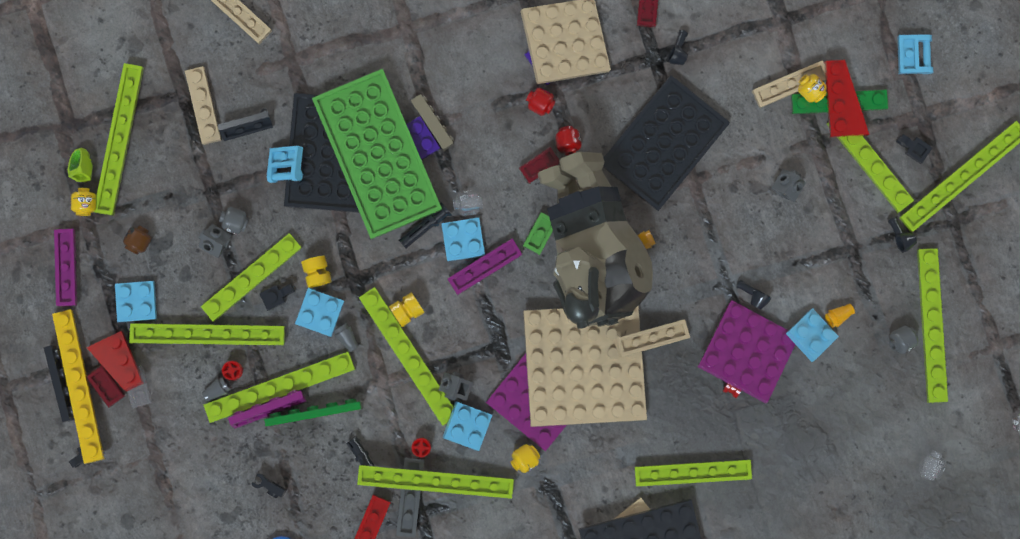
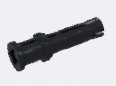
M440 202L442 210L426 216L423 221L399 239L405 249L422 237L433 226L438 227L439 223L447 216H452L442 202Z

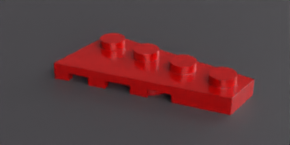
M825 61L830 137L869 135L846 61Z

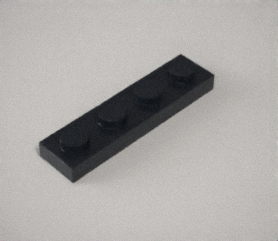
M52 345L43 347L62 422L73 421L75 419L69 399L68 386H66L64 380L66 378L65 372L60 364L62 359L60 350Z

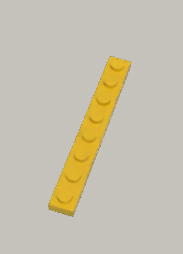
M73 310L54 313L52 316L84 464L104 460Z

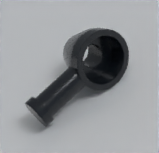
M679 30V36L667 60L668 63L674 65H684L688 58V54L682 49L688 32Z
M897 217L888 220V223L896 235L895 242L898 249L904 253L917 244V239L913 233H903Z
M740 280L736 286L737 289L752 295L750 304L758 309L764 308L772 299L767 294L744 283L743 280Z

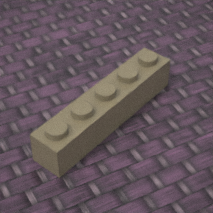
M420 94L413 98L411 103L443 151L454 145V139L451 135L448 136L446 133L448 130L444 125L440 124V118L438 115H434V109L431 105L428 106L426 97H422Z

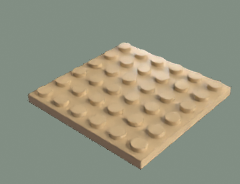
M638 306L634 309L632 315L619 319L617 324L601 327L592 325L582 329H578L577 325L567 318L563 309L523 311L531 427L647 420L642 352L619 358L614 342L615 338L640 332Z

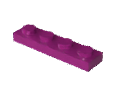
M75 229L54 230L56 306H77Z
M512 238L449 277L448 281L456 294L459 295L523 254Z
M294 390L287 393L285 397L270 399L269 403L253 405L248 411H237L228 420L230 425L236 429L268 417L269 414L284 411L307 401L302 391Z

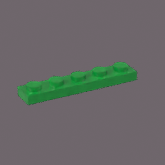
M887 90L855 91L862 111L888 109ZM827 93L817 103L808 102L801 94H792V114L828 113Z
M350 399L345 400L344 405H338L337 402L326 404V408L319 409L318 405L307 407L306 412H300L299 409L288 411V415L281 416L280 412L269 414V418L264 419L265 427L361 410L363 407L362 402Z

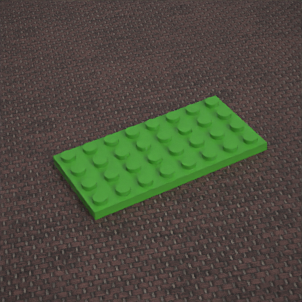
M383 69L312 98L371 239L442 210Z

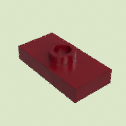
M639 0L637 26L656 27L658 0Z
M549 147L519 167V170L527 182L531 184L539 178L538 172L560 164V161L552 148Z
M102 365L86 376L108 408L125 397V394Z

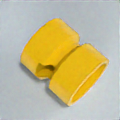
M325 255L309 258L301 262L303 272L307 273L305 279L308 288L332 282L330 272L326 270L328 265Z
M412 292L404 296L402 302L396 301L389 306L401 327L410 323L412 317L418 318L425 313Z

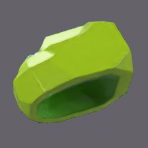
M76 149L69 159L68 176L77 182H87L92 178L93 165L90 154L86 149Z

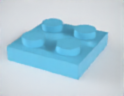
M479 218L441 223L447 262L485 256Z
M155 281L115 284L117 322L157 320Z
M308 288L295 324L332 337L345 301Z
M813 308L786 333L811 362L815 361L839 337Z
M456 401L442 438L479 451L492 414Z

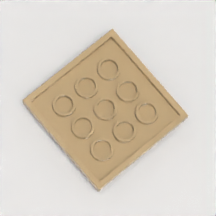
M574 0L524 8L520 11L537 84L606 73L611 70L595 0Z

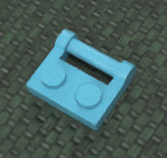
M899 35L897 37L899 74H932L933 67H931L930 47L932 35ZM918 42H923L924 67H919Z
M303 147L270 148L267 181L269 183H276L279 180L300 181L303 177L301 171ZM291 167V172L277 173V168Z

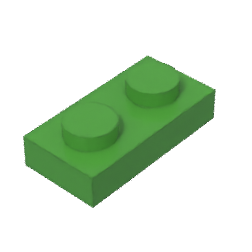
M540 213L523 247L538 255L541 254L553 232L548 215Z

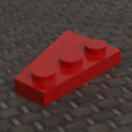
M122 331L86 347L126 392L144 384Z

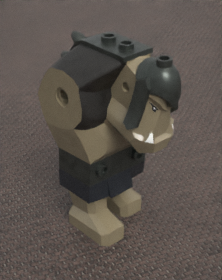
M577 152L559 160L560 165L538 172L540 184L557 189V204L547 208L557 249L553 274L557 280L553 282V286L560 298L565 315L571 322L577 325L578 329L597 325L598 327L610 326L619 323V319L632 315L634 309L651 291L653 280L652 261L642 241L626 221L618 187H611L602 171L604 165L602 153Z

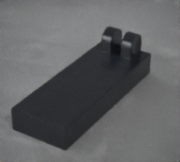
M262 108L258 114L218 124V130L223 141L273 128L267 108Z

